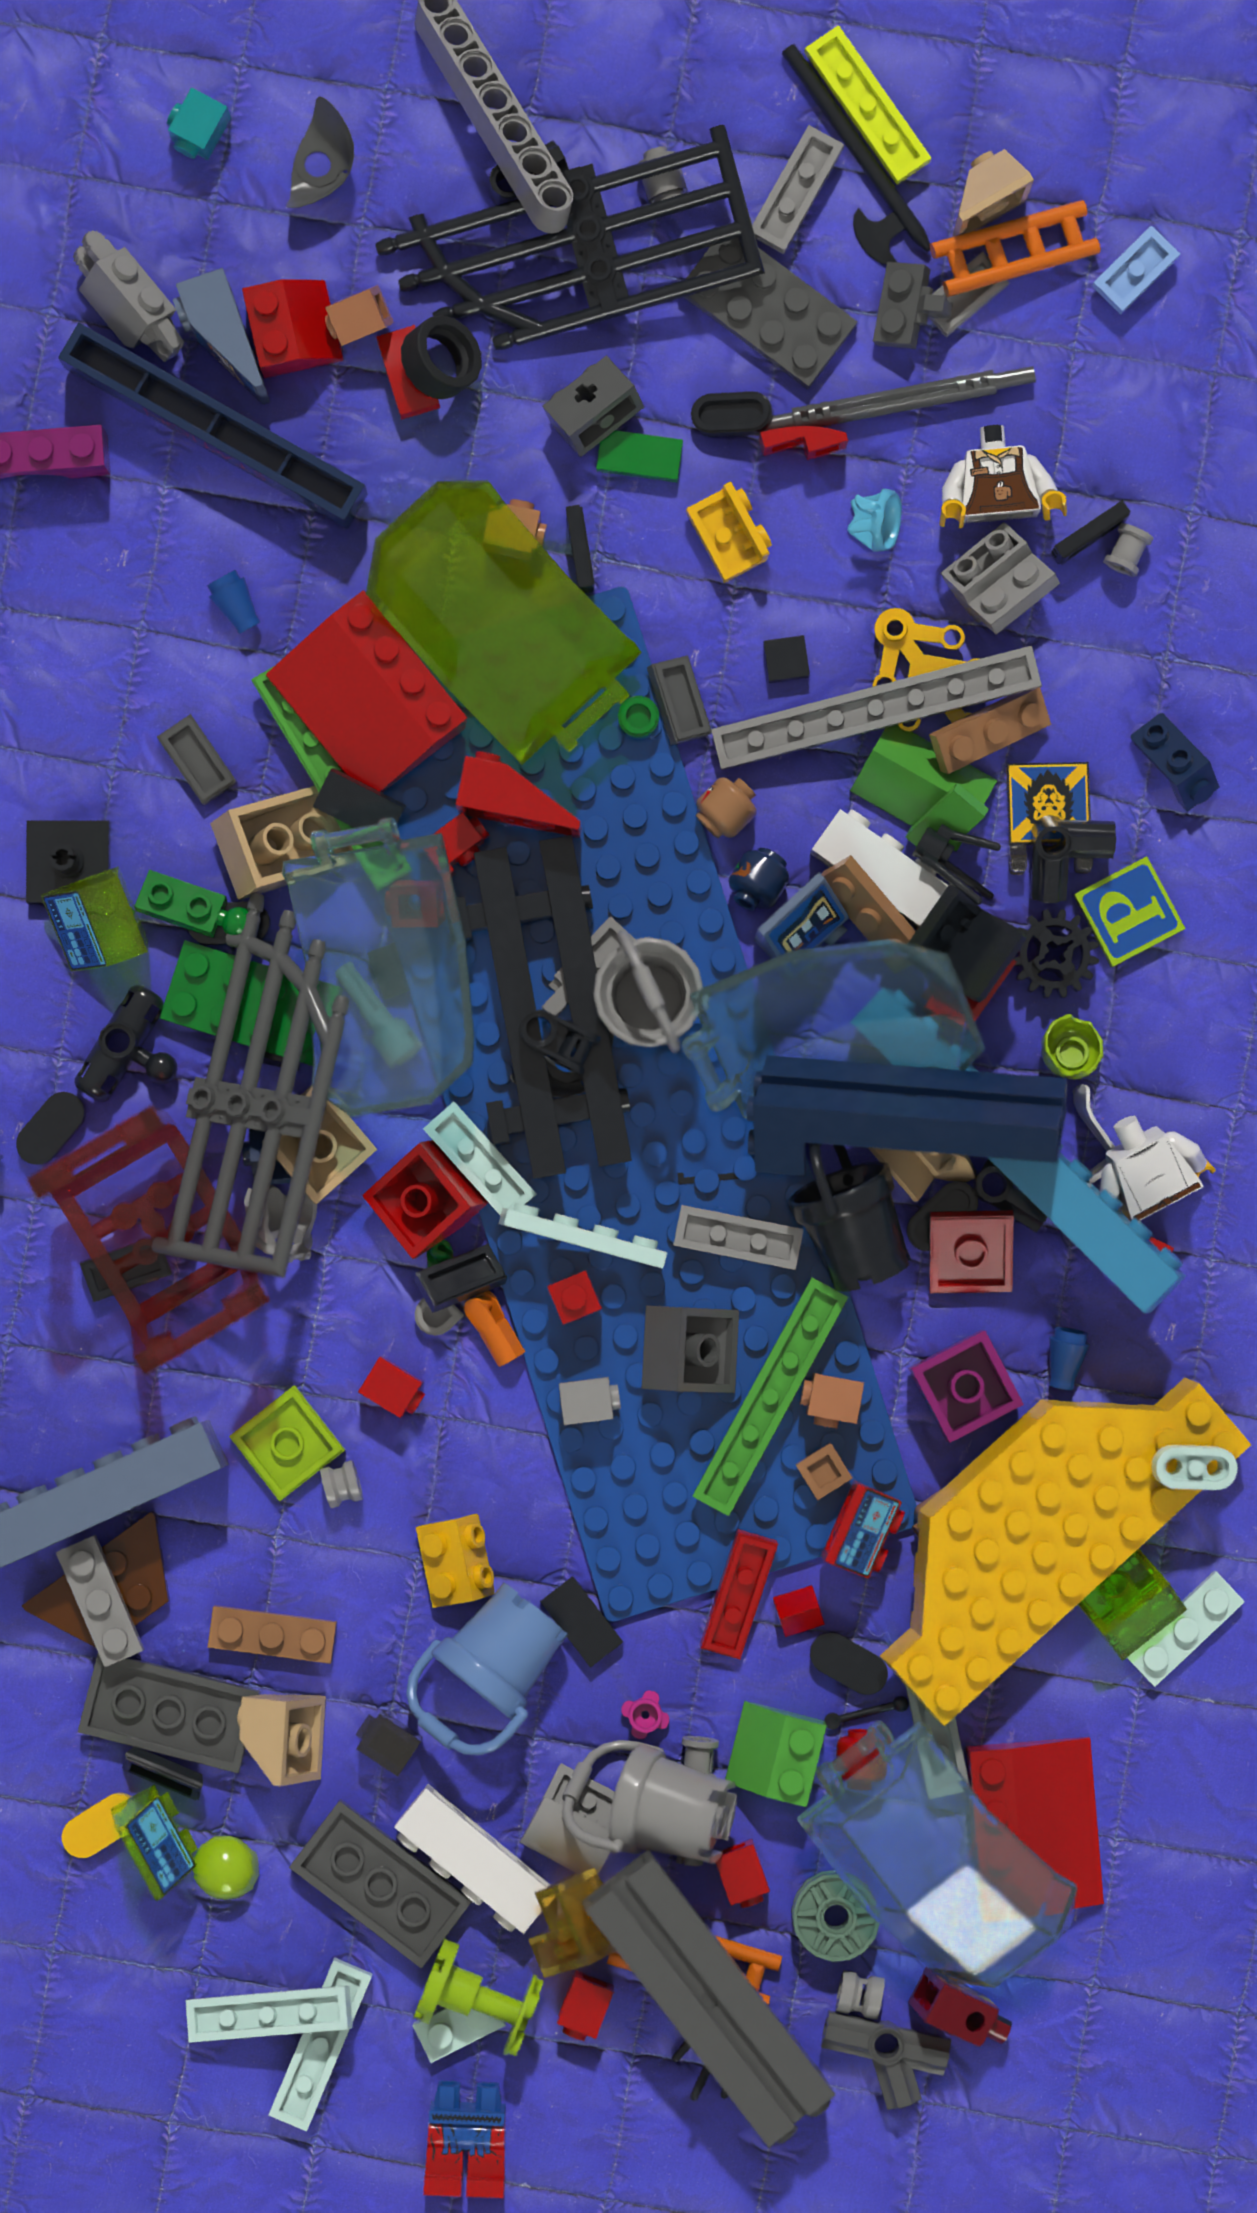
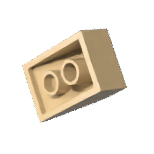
M315 786L230 809L210 823L238 900L251 897L252 893L261 894L358 860L335 819L313 807L319 794Z

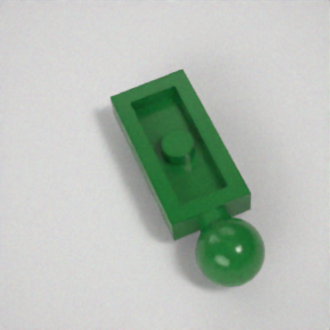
M152 870L148 871L134 906L135 910L139 913L212 938L218 925L223 927L225 934H241L246 923V914L248 913V910L242 907H234L226 911L224 909L228 900L225 895Z

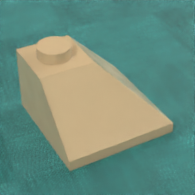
M1005 149L995 155L992 151H988L972 161V168L969 169L953 237L978 230L1026 202L1034 179L1030 172Z
M312 1084L301 1095L311 1097L314 1084ZM330 1092L305 1194L314 1204H318L377 1150ZM282 1135L276 1160L292 1177L301 1138Z
M260 1694L242 1697V1703L237 1715L240 1727L239 1739L274 1786H285L321 1779L326 1696Z

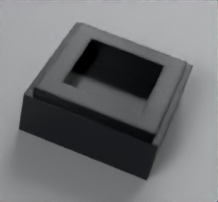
M804 635L763 641L769 683L810 677Z

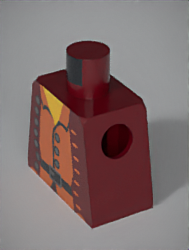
M926 1965L908 2001L926 2023L978 2047L983 2045L986 2038L1000 2044L1005 2042L1011 2031L1012 2022L998 2015L999 2008L987 1996Z

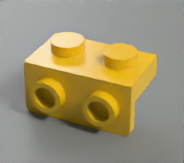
M731 481L724 484L722 490L686 508L685 511L724 583L766 562L770 554L768 548L772 546L764 527L761 524L755 526L748 513L752 510V506L746 493L742 488L736 490Z
M478 1514L416 1527L432 1608L471 1602L494 1595V1574L489 1566L485 1547V1532L480 1524Z

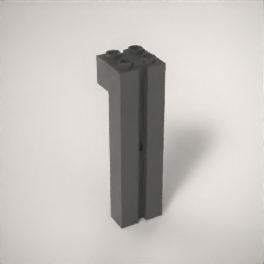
M649 1849L581 1901L591 1919L768 2148L776 2142L782 2144L789 2140L798 2129L794 2123L808 2114L811 2118L817 2117L830 2106V2099L835 2096V2093L821 2070L794 2035L789 2033Z

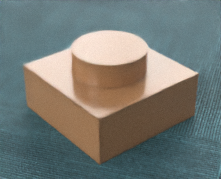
M828 1443L795 1464L817 1500L853 1479L831 1443Z

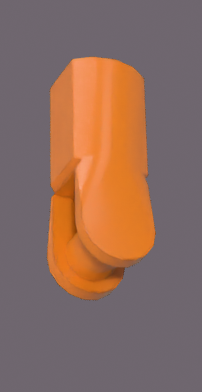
M486 1291L465 1302V1315L480 1333L479 1335L498 1367L509 1363L525 1353L523 1346L505 1318L496 1296L492 1292Z

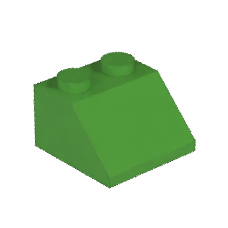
M744 1701L725 1780L733 1781L737 1787L767 1798L807 1807L827 1727L825 1721Z

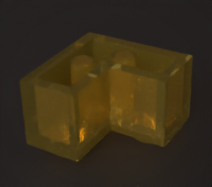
M595 1867L572 1874L534 1893L549 1929L529 1938L528 1941L544 1978L590 1965L616 1952L612 1944L585 1911L581 1902L604 1884L598 1877Z

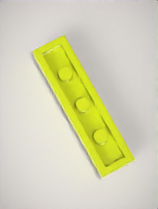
M839 25L805 47L804 53L896 185L931 162V156Z

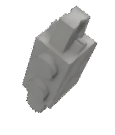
M93 230L91 232L88 231L81 242L83 245L79 246L73 255V261L76 262L75 265L79 266V270L86 277L79 291L125 346L134 348L144 343L164 362L176 356L184 344L171 320L176 308L125 247L117 251L101 233Z

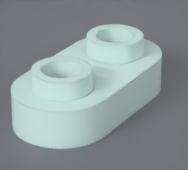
M1167 1445L1156 1452L1151 1465L1155 1479L1172 1489L1221 1490L1231 1485L1237 1475V1462L1234 1456L1229 1451L1217 1446ZM1175 1458L1177 1468L1175 1471L1168 1473L1166 1464L1170 1459ZM1211 1460H1216L1218 1464L1217 1470L1212 1474H1208L1207 1464Z

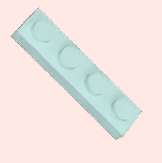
M516 1202L513 1210L502 1208L498 1223L500 1225L653 1267H664L668 1252L657 1250L658 1241L634 1235L633 1243L617 1239L618 1230L596 1224L593 1232L577 1228L578 1219L556 1213L553 1221L538 1217V1208Z
M334 1958L322 1988L349 1985L353 2023L373 1974ZM350 2029L302 2034L269 2116L307 2132Z
M349 1985L186 2000L189 2043L353 2028Z

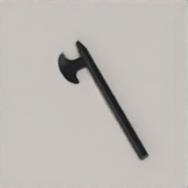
M795 44L788 46L782 52L783 57L892 211L884 219L874 222L867 219L860 208L856 210L853 218V227L861 247L871 258L880 264L887 265V262H897L890 252L889 245L895 236L905 230L916 244L924 251L929 252L930 242L919 220Z

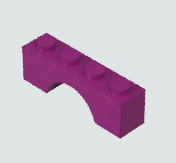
M102 425L0 433V479L21 475H58L67 478L111 475L108 435Z

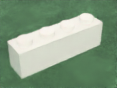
M840 809L816 842L810 854L829 868L851 855L907 922L918 929L948 885L935 876L937 872L921 863L920 859L917 858L913 861L903 854L904 846L899 841L886 833L879 837L869 830L868 827L871 823L861 814L852 809L847 814Z
M429 1784L425 1786L395 1824L394 1828L400 1832L396 1837L402 1844L415 1853L419 1848L432 1858L429 1865L437 1873L446 1879L451 1875L464 1885L461 1889L464 1895L479 1906L484 1901L494 1909L496 1913L493 1915V1918L510 1932L517 1928L524 1934L555 1896L556 1889Z

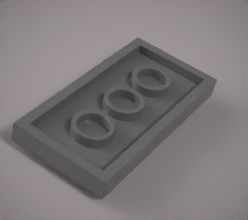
M739 238L710 246L686 279L744 263L745 260ZM760 248L759 252L765 274L684 297L806 389L811 387L858 323L857 320Z
M98 1653L77 1732L239 1773L246 1747L239 1739L238 1711L242 1703V1697L260 1695V1690L131 1657L104 1667Z
M342 1799L338 1801L289 1867L421 1969L472 1902L460 1889Z

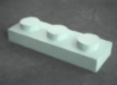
M454 1101L423 1128L500 1216L502 1208L513 1210L515 1202L526 1205L537 1195Z
M1214 1570L1124 1656L1156 1687L1245 1601Z

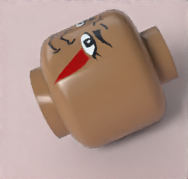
M725 777L718 778L697 799L696 806L699 812L695 816L717 839L721 835L728 838L735 837L756 816L757 810L751 801L756 794L740 778L734 783Z

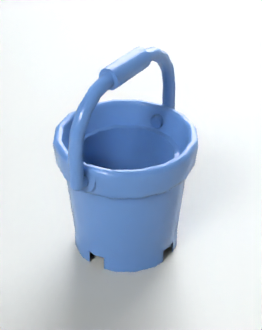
M504 1582L453 1638L446 1637L442 1641L434 1640L418 1659L408 1677L406 1696L411 1712L418 1719V1726L448 1750L453 1748L465 1755H484L499 1749L513 1736L528 1716V1711L525 1709L528 1704L526 1696L558 1647L568 1636L559 1625L531 1602L518 1596V1592ZM433 1657L511 1719L506 1728L493 1740L480 1745L466 1744L460 1741L458 1735L431 1713H425L420 1707L416 1694L418 1680Z

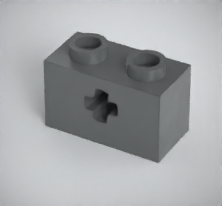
M606 355L596 364L589 366L581 376L567 387L557 391L542 407L556 431L582 457L645 406L635 386Z

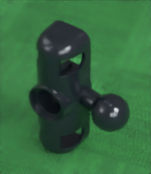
M134 985L128 990L123 1002L118 1006L108 1024L101 1030L99 1039L75 1077L74 1083L79 1091L98 1102L109 1100L133 1061L145 1068L148 1078L154 1083L166 1084L176 1077L178 1070L177 1062L171 1054L165 1052L153 1054L142 1048L160 1018L164 1002L159 995L142 985ZM134 993V995H133V997L131 998V1000L129 1001L128 1005L125 1007V1005H126V1003L128 1002V1000L130 999L131 995ZM153 1004L159 1011L154 1020L149 1022L144 1017ZM116 1033H125L130 1038L128 1048L121 1053H114L108 1048L109 1039ZM91 1063V1065L89 1066L88 1070L86 1071L85 1075H84L83 1078H82L81 1076H82L83 1073L85 1072V1070H86V1068L88 1067V1065ZM111 1075L116 1081L107 1093L101 1087L108 1076Z

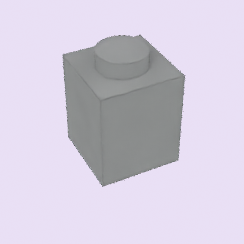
M609 1377L559 1383L564 1425L614 1419L613 1410L621 1409L618 1384L610 1385Z

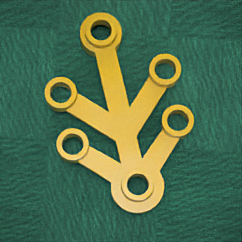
M900 608L885 610L876 620L875 635L884 648L879 675L875 677L873 687L877 686L878 682L883 678H888L892 682L896 681L894 674L900 651L910 663L908 678L967 662L924 655L914 642L915 640L941 643L947 650H958L964 644L965 635L963 630L957 625L939 628L915 624L912 616ZM892 621H899L903 625V631L898 636H892L887 632V627ZM954 630L960 634L959 643L948 645L945 642L944 637L948 631ZM978 658L971 659L968 662L978 660ZM962 708L945 712L951 723L972 714L965 713ZM918 719L911 727H906L903 724H898V726L904 731L912 732L918 729L921 719Z

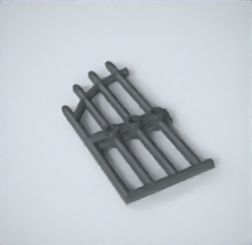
M252 893L247 905L246 923L241 934H226L227 945L237 948L206 1079L195 1077L193 1088H189L186 1104L188 1109L186 1117L196 1119L169 1235L168 1238L156 1237L152 1243V1250L158 1254L285 1278L345 1026L344 1017L349 1009V998L337 995L331 1008L332 1016L328 1017L317 990L322 968L321 960L324 959L326 942L313 939L308 951L309 960L306 961L303 972L288 955L293 937L292 930L295 929L296 912L283 911L278 925L280 930L277 931L274 946L257 938L261 921L260 914L264 908V895ZM252 954L270 963L241 1085L222 1082ZM283 975H285L299 993L276 1090L257 1088ZM310 1017L322 1044L311 1097L292 1094ZM212 1122L230 1125L203 1244L184 1242ZM247 1129L265 1132V1137L238 1250L235 1252L220 1249L219 1244ZM286 1135L301 1138L273 1258L271 1259L256 1256L254 1251L281 1137Z

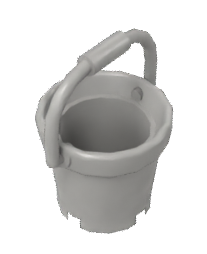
M619 931L617 939L620 946L607 955L596 974L593 996L598 1016L613 1035L628 1044L644 1047L668 1045L672 1053H677L680 1050L678 1038L690 1030L701 1011L704 988L699 969L686 951L667 940L645 937L632 941L626 931Z
M617 1740L602 1744L589 1752L583 1762L577 1763L562 1795L564 1801L562 1815L569 1832L577 1840L592 1847L614 1853L627 1852L639 1854L642 1850L649 1849V1851L715 1863L722 1854V1851L713 1849L716 1840L728 1841L734 1821L737 1794L729 1793L727 1790L736 1787V1783L671 1761L666 1758L664 1750L660 1747L637 1741ZM619 1750L632 1751L624 1764L612 1801L609 1820V1840L583 1831L575 1823L572 1811L573 1806L578 1803L591 1775L592 1765L597 1759L607 1753Z

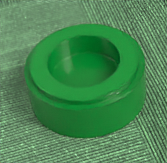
M633 696L626 699L620 706L618 723L626 735L632 738H645L651 735L657 728L659 711L651 699L644 696Z

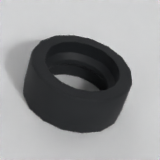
M444 315L433 316L425 320L405 336L401 346V362L407 377L418 390L436 399L453 398L478 379L482 368L481 351L475 337L458 320ZM427 337L436 339L451 353L456 365V377L447 376L437 369L431 361L427 351Z

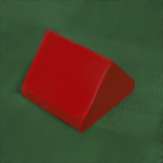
M812 1585L773 1597L785 1637L825 1625Z

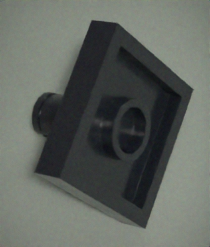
M109 820L27 821L26 903L45 904L44 896L78 892L83 904H110L111 822Z

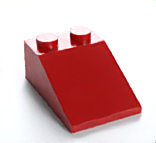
M477 751L475 757L465 756L456 800L459 814L463 812L465 816H476L480 819L580 838L582 831L581 821L508 764L502 763L500 761L501 756Z

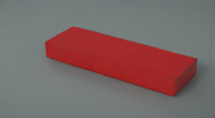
M737 1529L700 1642L701 1649L741 1659L778 1546L777 1540Z

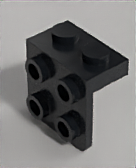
M949 884L902 953L929 976L975 1002H982L1025 943L1026 935L1018 928L982 910L960 889Z

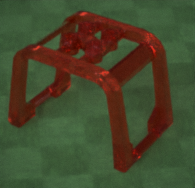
M150 1105L120 1124H116L115 1127L26 1178L37 1199L52 1197L57 1202L129 1321L133 1340V1357L145 1375L172 1359L181 1356L184 1352L271 1302L263 1274L209 1263L142 1303H139L132 1289L128 1287L122 1274L139 1264L149 1265L154 1263L159 1254L154 1253L152 1250L153 1240L156 1237L168 1238L172 1220L167 1228L164 1216L156 1211L155 1208L163 1209L171 1204L174 1196L179 1193L183 1172L168 1181L158 1180L153 1182L145 1194L131 1202L123 1201L114 1206L109 1216L93 1225L75 1196L165 1143L169 1145L184 1170L190 1146L168 1112L154 1105ZM124 1141V1146L80 1172L74 1173L75 1169ZM203 1167L201 1168L196 1192L205 1207L190 1215L184 1242L192 1240L195 1231L208 1223L216 1189ZM228 1210L222 1235L230 1246V1251L237 1252L242 1232ZM138 1218H140L142 1229L151 1237L139 1238L133 1246V1251L113 1261L101 1239L117 1229L127 1230L132 1228ZM144 1245L150 1246L148 1249L139 1251ZM240 1270L243 1284L222 1299L224 1310L174 1338L170 1330L154 1337L150 1322Z

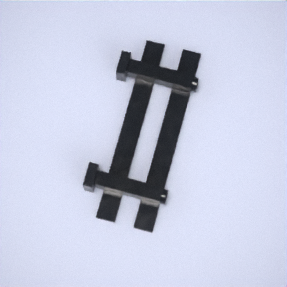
M572 835L539 841L548 891L515 896L507 848L502 847L474 853L482 903L466 905L465 896L448 899L457 944L473 942L471 932L488 930L520 1106L504 1109L502 1100L486 1103L494 1146L510 1144V1134L525 1132L533 1179L566 1173L558 1130L559 1125L591 1120L599 1167L632 1161L623 1113L631 1112L626 1087L618 1088L608 1028L598 1016L593 996L597 969L586 910L593 909L589 885L581 886ZM553 918L572 1023L584 1027L601 1037L599 1044L593 1045L583 1065L585 1072L582 1077L586 1094L554 1100L545 1055L527 1047L519 1037L520 1022L527 1013L536 1010L521 923ZM538 1018L530 1020L526 1026L527 1034L533 1040L542 1041ZM577 1040V1042H576V1045H577V1048H578V1046H579V1044H580V1040Z

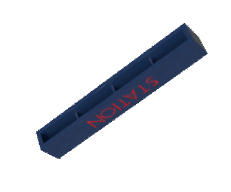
M79 322L58 357L64 369L346 529L349 528L368 495L365 484Z

